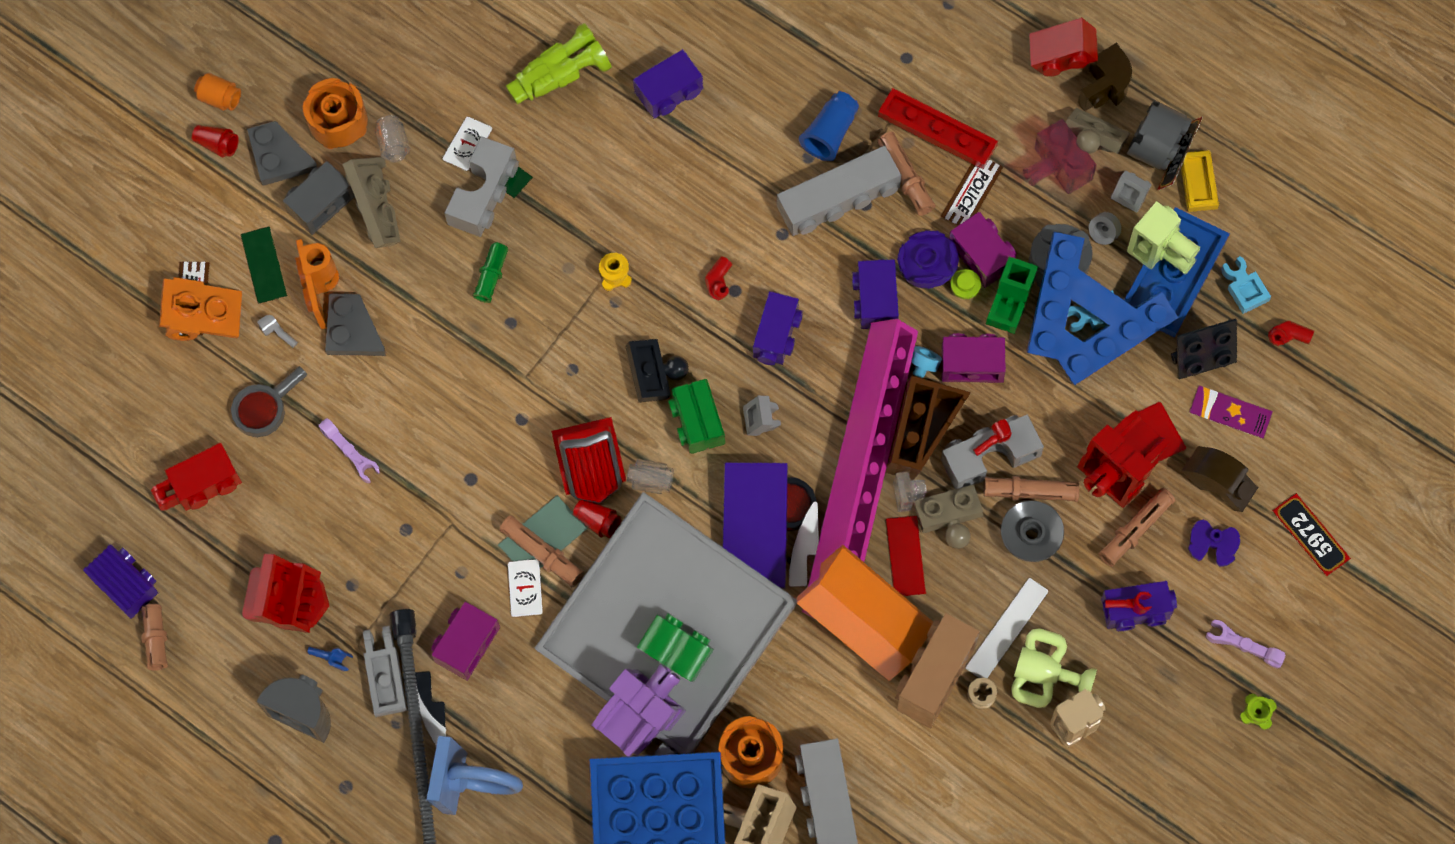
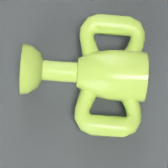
M1032 629L1027 634L1025 647H1022L1014 677L1016 679L1011 687L1012 697L1020 703L1033 707H1046L1052 700L1053 683H1057V680L1078 686L1079 692L1084 689L1091 692L1097 669L1091 668L1085 670L1083 674L1061 668L1060 661L1067 649L1066 639L1058 633L1045 629ZM1035 641L1056 646L1057 650L1052 656L1036 650ZM1026 681L1043 684L1044 694L1041 696L1022 690L1021 687Z

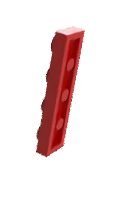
M892 88L878 111V117L981 169L985 168L998 145V140Z

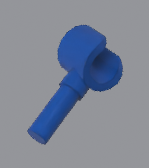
M314 647L308 648L309 655L323 658L332 667L341 671L349 670V668L342 666L341 663L346 656L353 658L352 654L339 648L333 649L331 652Z

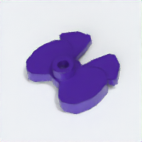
M1203 519L1197 521L1191 530L1188 550L1194 559L1201 561L1208 552L1209 547L1215 548L1217 565L1219 567L1228 566L1235 561L1234 555L1240 545V534L1233 527L1223 531L1213 529L1210 523Z

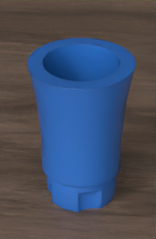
M839 91L834 93L810 126L799 136V143L803 149L820 160L833 161L848 128L854 120V115L858 111V102L845 92Z

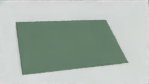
M558 495L523 523L526 528L530 529L555 550L560 549L561 551L588 529L578 518L573 516V512ZM509 537L498 544L512 561L536 559ZM539 561V567L541 568L544 565Z

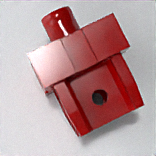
M1137 410L1125 417L1116 427L1112 428L1107 424L1091 439L1086 449L1088 452L1082 456L1077 466L1086 475L1084 486L1088 492L1096 486L1097 488L1092 492L1093 496L1102 497L1107 494L1122 508L1127 506L1140 493L1145 484L1144 481L1161 460L1159 456L1171 442L1168 437L1162 438L1141 419V413Z

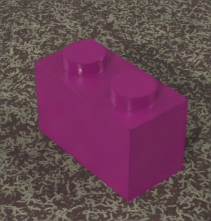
M979 211L952 229L949 239L955 243L957 253L962 261L979 276L981 285L986 288L1001 278L1009 256L1016 258V251L1008 241L1004 242L1000 238L994 222L990 218L985 219Z
M954 333L948 337H943L941 347L942 382H1004L1006 373L1005 337H998L995 334L967 337V335L962 333Z
M464 602L462 607L455 608L449 617L448 624L450 626L445 634H440L435 639L431 647V651H433L431 656L436 664L468 681L498 633L500 625L496 618Z

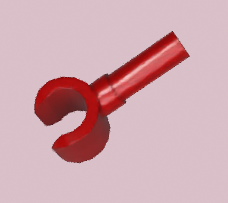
M1006 419L1000 420L991 426L994 435L973 450L976 456H979L993 444L1003 443L1011 438L1012 432Z
M1144 591L1137 594L1133 599L1105 600V608H1132L1136 614H1145L1152 607L1141 606L1139 599H1149L1151 594Z

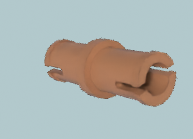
M149 604L141 608L144 633L141 637L142 643L146 645L147 669L157 671L168 667L165 641L168 638L167 632L163 630L162 606L159 604Z

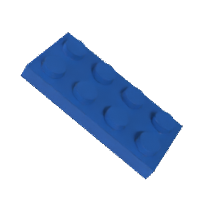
M1176 207L1173 210L1181 219L1179 232L1201 247L1195 256V264L1187 274H1183L1165 259L1159 260L1152 269L1143 265L1124 300L1135 308L1158 292H1162L1178 316V319L1160 331L1174 338L1230 233Z

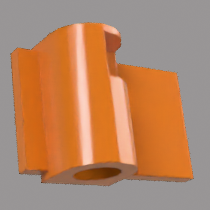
M302 239L296 240L299 257H296L295 260L303 286L302 290L309 312L313 311L320 329H325L327 326L319 294L332 290L338 284L339 273L331 253L325 245L320 243L304 245Z
M173 277L172 280L164 278L159 327L166 328V336L168 338L180 341L194 340L200 333L238 338L242 291L204 285V282L177 277ZM179 333H184V334H188V335H187V336H179Z

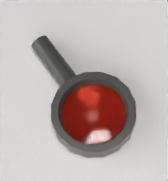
M299 366L274 389L266 385L257 384L241 390L233 399L231 406L232 419L238 429L247 436L257 438L268 436L275 432L282 424L285 415L284 403L281 398L303 380L307 373Z

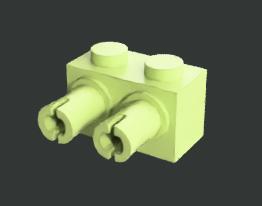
M1156 201L1134 227L1127 252L1149 269H1152L1159 260L1165 259L1183 274H1187L1195 264V256L1201 247L1179 232L1181 219L1178 217V214L1171 207L1162 206Z

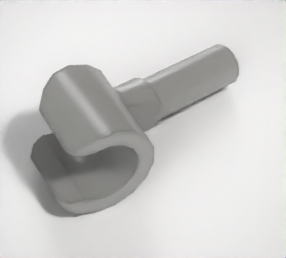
M266 315L257 321L259 328L265 336L275 331L292 348L297 345L298 342L280 327L272 315Z

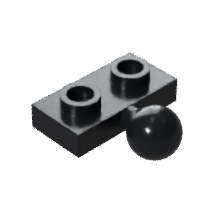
M658 339L629 341L625 346L638 403L667 400L671 394L666 375L672 380H681L688 374L689 365L681 356H672L666 363H663Z

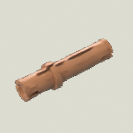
M887 132L880 137L881 139L877 140V143L880 147L886 146L900 171L903 193L909 196L919 216L930 213L936 205L926 191L924 179L915 172L895 133Z
M985 476L983 485L984 497L1011 498L1012 501H1018L1019 498L1078 502L1080 491L1078 481L1020 479V476H1013L1012 478Z
M1160 488L1154 497L1124 527H1119L1115 531L1116 536L1098 553L1101 560L1108 566L1113 567L1129 549H1134L1138 545V539L1176 501L1174 496L1165 488ZM1155 508V511L1141 524L1140 521ZM1133 530L1134 533L1119 547V543Z
M508 516L501 524L499 531L540 561L546 571H552L569 584L570 587H574L581 580L584 573L582 569L564 557V553L560 549L555 550L539 536L521 524L514 516Z

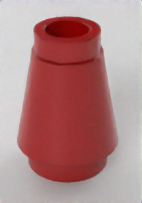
M197 125L192 132L193 142L198 143L222 158L225 156L231 157L238 148V135L233 133L231 129Z
M580 500L573 510V516L578 518L600 538H611L621 524V516L617 515L616 510L588 501Z

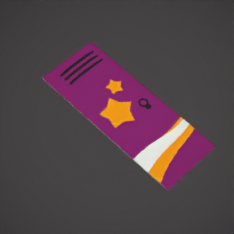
M1199 386L1189 413L1264 439L1273 411Z

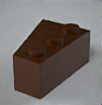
M911 376L905 386L885 473L914 481L971 392Z

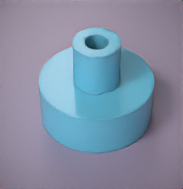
M915 346L911 363L916 365L913 374L919 378H924L927 371L936 372L942 358L927 348Z

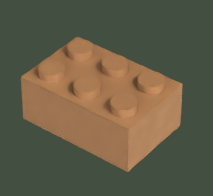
M945 613L941 621L935 619L927 634L926 649L920 646L914 656L913 666L910 670L912 672L911 676L905 674L896 690L898 693L895 697L899 701L897 711L931 729L975 650L980 631Z

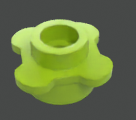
M1256 694L1247 695L1245 698V711L1240 715L1241 721L1244 724L1252 723L1259 725L1262 730L1269 729L1272 725L1271 716L1277 708L1275 701L1265 697H1257ZM1256 709H1260L1261 714H1257L1255 712Z

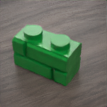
M703 379L692 382L689 385L685 384L673 388V399L668 400L672 417H679L681 427L676 428L681 446L687 445L689 453L694 454L708 448L711 449L724 445L725 434L708 380Z

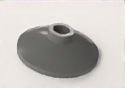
M1024 501L1013 506L1004 516L1001 525V537L1007 550L1016 558L1027 562H1039L1050 558L1059 550L1064 538V525L1059 514L1051 506L1039 501ZM1033 530L1037 533V537L1029 539L1026 536V532Z

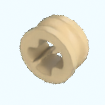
M977 678L969 686L968 701L975 708L987 709L995 702L997 689L995 684L988 678ZM979 686L986 687V692L988 690L991 692V695L986 696L985 701L978 700L979 695L975 697L973 692L978 691Z

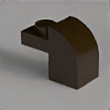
M1115 43L1098 53V61L1090 63L1089 71L1096 81L1080 91L1078 104L1083 111H1087L1092 107L1095 109L1099 108L1109 98L1117 106L1127 95L1132 77V66L1118 43Z
M1198 446L1182 469V472L1200 490L1216 492L1237 512L1244 511L1259 488L1246 475L1249 469L1231 455L1215 448Z

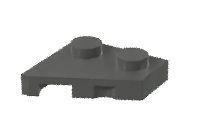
M276 121L247 129L263 186L308 174L317 167L312 157Z
M329 294L325 347L327 355L386 356L385 348L360 294Z

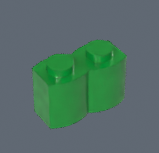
M667 613L665 617L657 614L637 648L688 681L694 682L714 648L708 645L711 639L697 630L690 634L681 628L684 622L670 613Z

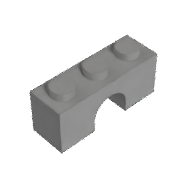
M482 136L469 160L472 174L486 181L476 191H465L456 188L444 213L449 226L478 237L482 236L485 228H490L494 219L493 210L497 203L503 201L507 189L505 184L509 177H514L519 164L514 148Z
M1028 414L1020 418L1018 415L1007 418L1006 420L1012 432L1011 438L1006 442L993 444L979 456H976L973 450L994 435L990 427L980 429L973 434V438L962 442L961 439H958L945 446V449L942 450L941 462L955 489L973 484L976 485L984 481L987 470L982 462V457L989 452L1004 454L1009 459L1013 468L1041 457L1044 446Z

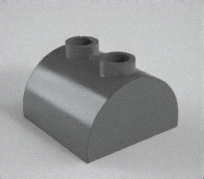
M302 674L298 679H280L268 685L259 696L257 703L268 717L324 743L328 737L331 727L330 714L320 698L323 690L317 687L318 683L315 680Z

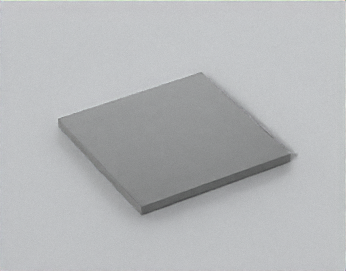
M642 492L534 649L608 702L614 695L609 688L625 669L639 670L650 679L656 672L657 667L662 664L637 648L657 614L665 617L667 613H670L684 622L681 628L690 634L694 630L704 634L711 639L708 645L714 648L712 654L694 682H690L675 673L680 678V681L668 694L686 712L670 731H660L656 736L679 754H693L797 605V599L648 494Z

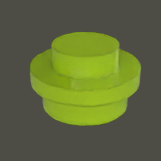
M959 270L951 278V291L958 298L971 299L979 293L981 280L972 270Z

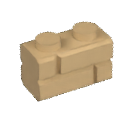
M1084 689L1074 695L1072 700L1068 699L1056 706L1050 725L1062 744L1069 748L1079 742L1082 737L1085 738L1097 731L1103 718V711L1106 708L1096 693L1092 695L1090 691Z

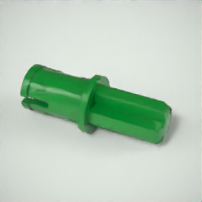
M498 242L491 244L484 266L479 268L481 274L475 292L472 295L476 300L485 303L492 301L497 281L503 276L501 270L508 252L507 246Z

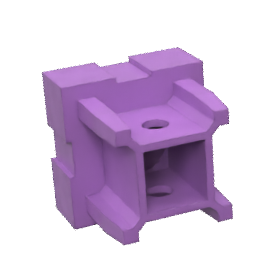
M663 664L657 667L656 672L650 679L639 670L625 669L609 688L614 695L600 711L592 726L623 750V753L628 757L633 753L638 756L650 745L660 731H670L686 712L683 707L668 696L674 686L679 683L680 678L675 673H670L671 670Z

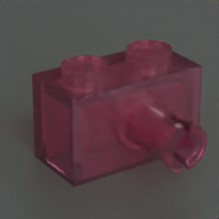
M1063 119L1037 133L1034 149L1042 159L1022 170L1025 179H1031L1028 181L1029 185L1034 186L1039 181L1053 174L1069 195L1093 180L1097 165L1088 152L1078 146L1076 136Z

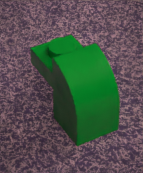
M1009 256L999 281L986 325L1015 334L1027 305L1038 266Z

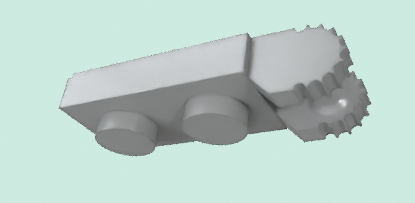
M390 626L382 628V637L386 649L378 651L374 649V637L371 630L363 631L366 650L364 658L375 717L407 711L398 654L394 647Z

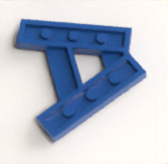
M1053 232L1026 353L1057 359L1071 383L1076 385L1178 319V316L1162 292H1158L1135 308L1078 269L1085 238ZM1071 300L1108 326L1083 342L1065 330Z

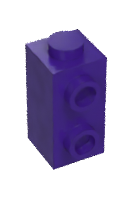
M769 291L753 345V358H757L759 362L766 365H775V363L783 365L785 356H791L795 343V338L791 337L793 328L800 327L803 310H799L798 298Z
M1167 581L1104 590L1101 598L1107 629L1116 628L1118 632L1132 630L1135 628V625L1147 623L1149 627L1163 625L1167 623L1166 620L1171 618L1174 612L1173 609L1177 608L1174 590H1169ZM1144 591L1151 594L1149 599H1139L1141 606L1152 607L1145 614H1136L1132 608H1105V600L1133 599L1137 594Z

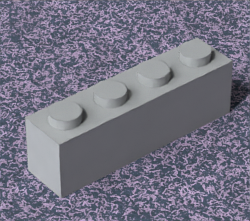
M884 145L777 194V208L792 236L799 233L802 235L808 234L823 222H834L840 219L847 211L854 208L859 210L868 206L871 200L880 196H891L900 188L901 173Z
M838 739L800 745V755L794 757L797 774H804L806 786L800 787L803 806H810L812 818L806 819L809 838H815L816 844H858Z

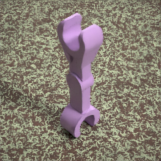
M328 418L319 424L323 435L327 439L332 440L343 452L344 456L348 457L355 464L361 479L365 483L371 482L364 475V471L367 468H373L378 475L380 474L378 465L360 455Z
M1220 620L1212 621L1211 626L1219 628L1222 631V635L1214 636L1212 633L1207 632L1206 638L1211 643L1233 645L1243 652H1248L1262 658L1265 663L1274 668L1282 666L1286 656L1283 651L1272 647L1266 648L1253 642L1250 638L1241 637Z

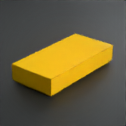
M1211 151L1187 152L1181 165L1187 211L1218 209L1219 201Z

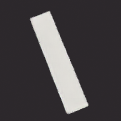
M1029 578L970 660L966 669L979 678H988L1049 591Z

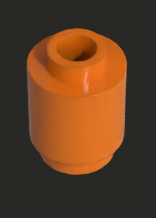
M206 73L203 77L200 76L194 87V92L197 93V100L223 111L227 109L234 110L241 97V89L237 88L235 83L211 73Z

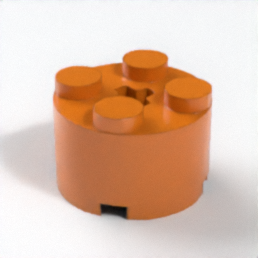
M329 78L319 81L311 87L306 100L303 102V113L311 134L319 143L327 149L340 148L353 144L365 135L368 116L361 94L353 84L342 82L337 78Z
M742 717L731 722L720 738L718 752L721 754V769L725 776L740 788L764 786L770 783L780 772L783 764V742L780 733L771 723L757 717ZM751 747L752 751H756V757L751 758L749 755H746L745 749Z

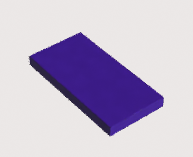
M725 463L723 548L781 589H786L788 463Z

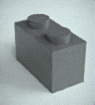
M326 161L321 167H315L302 184L291 188L286 194L283 203L287 212L306 231L313 235L355 196L346 178Z

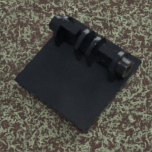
M1236 318L1177 336L1176 352L1171 353V359L1174 365L1178 364L1179 380L1237 363Z

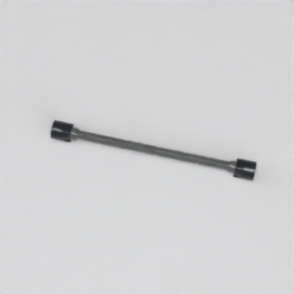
M400 609L391 612L389 617L394 640L397 641L402 656L401 663L403 664L402 671L404 672L403 679L405 680L404 687L410 735H412L413 759H415L414 770L416 771L415 778L417 779L416 786L418 787L419 811L421 812L422 832H424L422 834L424 836L423 840H425L423 843L436 844L433 811H431L432 804L426 800L429 779L424 751L423 728L421 727L422 720L420 719L421 712L419 711L420 704L418 703L419 696L417 695L418 688L416 687L417 680L413 648H411L414 644L413 639L416 638L415 611L412 609Z

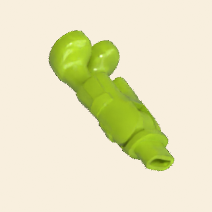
M583 23L576 28L575 35L564 45L557 42L549 47L540 57L528 63L522 72L517 73L514 81L505 86L518 105L528 98L530 101L534 100L533 95L537 98L576 81L580 77L579 70L584 67L594 65L600 71L606 72L612 66L589 27ZM585 49L576 57L572 59L569 58V56L575 53L576 51Z

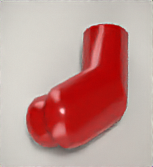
M723 256L717 260L705 276L708 294L715 300H722L729 293V287H726L724 276L733 264Z
M1285 321L1274 326L1269 331L1268 339L1276 346L1283 345L1294 339L1309 345L1314 330L1292 321Z

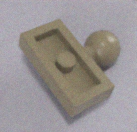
M1076 108L1071 113L1064 126V129L1077 137L1076 145L1078 149L1086 154L1093 153L1098 148L1118 154L1130 135L1129 132L1079 108Z
M974 484L914 501V508L922 532L927 533L948 527L945 538L949 546L955 549L967 546L971 538L969 529L960 523L983 517V509Z

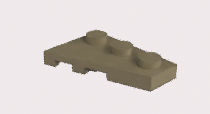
M385 158L351 159L343 163L346 180L353 190L357 201V209L363 216L368 237L374 247H390L401 242L395 210L388 203L386 195L391 189L389 181L384 180L382 168L386 167Z

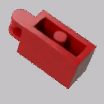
M220 442L164 470L168 479L155 485L151 489V493L161 511L168 510L180 503L186 511L189 509L195 510L205 506L209 499L217 495L222 496L233 492L242 481L227 451ZM174 489L175 494L167 497L166 492Z

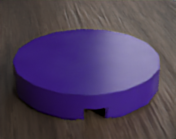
M926 230L913 234L905 245L902 244L897 261L901 275L908 283L918 288L930 289L941 286L952 278L957 270L959 257L955 243L945 237V234L939 231Z

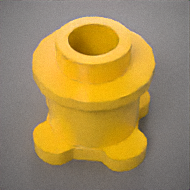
M609 253L599 263V273L603 277L602 287L606 291H611L613 288L620 286L627 288L631 285L632 280L628 275L629 263L622 254Z

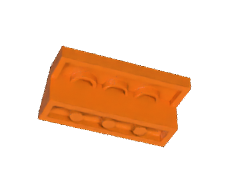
M844 545L840 546L820 564V577L797 596V604L888 681L912 663L918 649L926 641L927 634L933 624L930 618Z

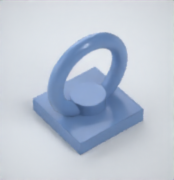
M438 736L426 800L443 814L456 815L460 792H464L465 789L501 795L516 794L522 790L523 782L517 776L496 769L468 766L465 763L467 752L451 737Z

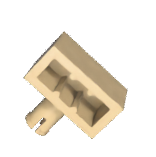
M758 785L748 810L723 803V810H725L724 824L740 828L734 844H782L796 810V805L787 793Z

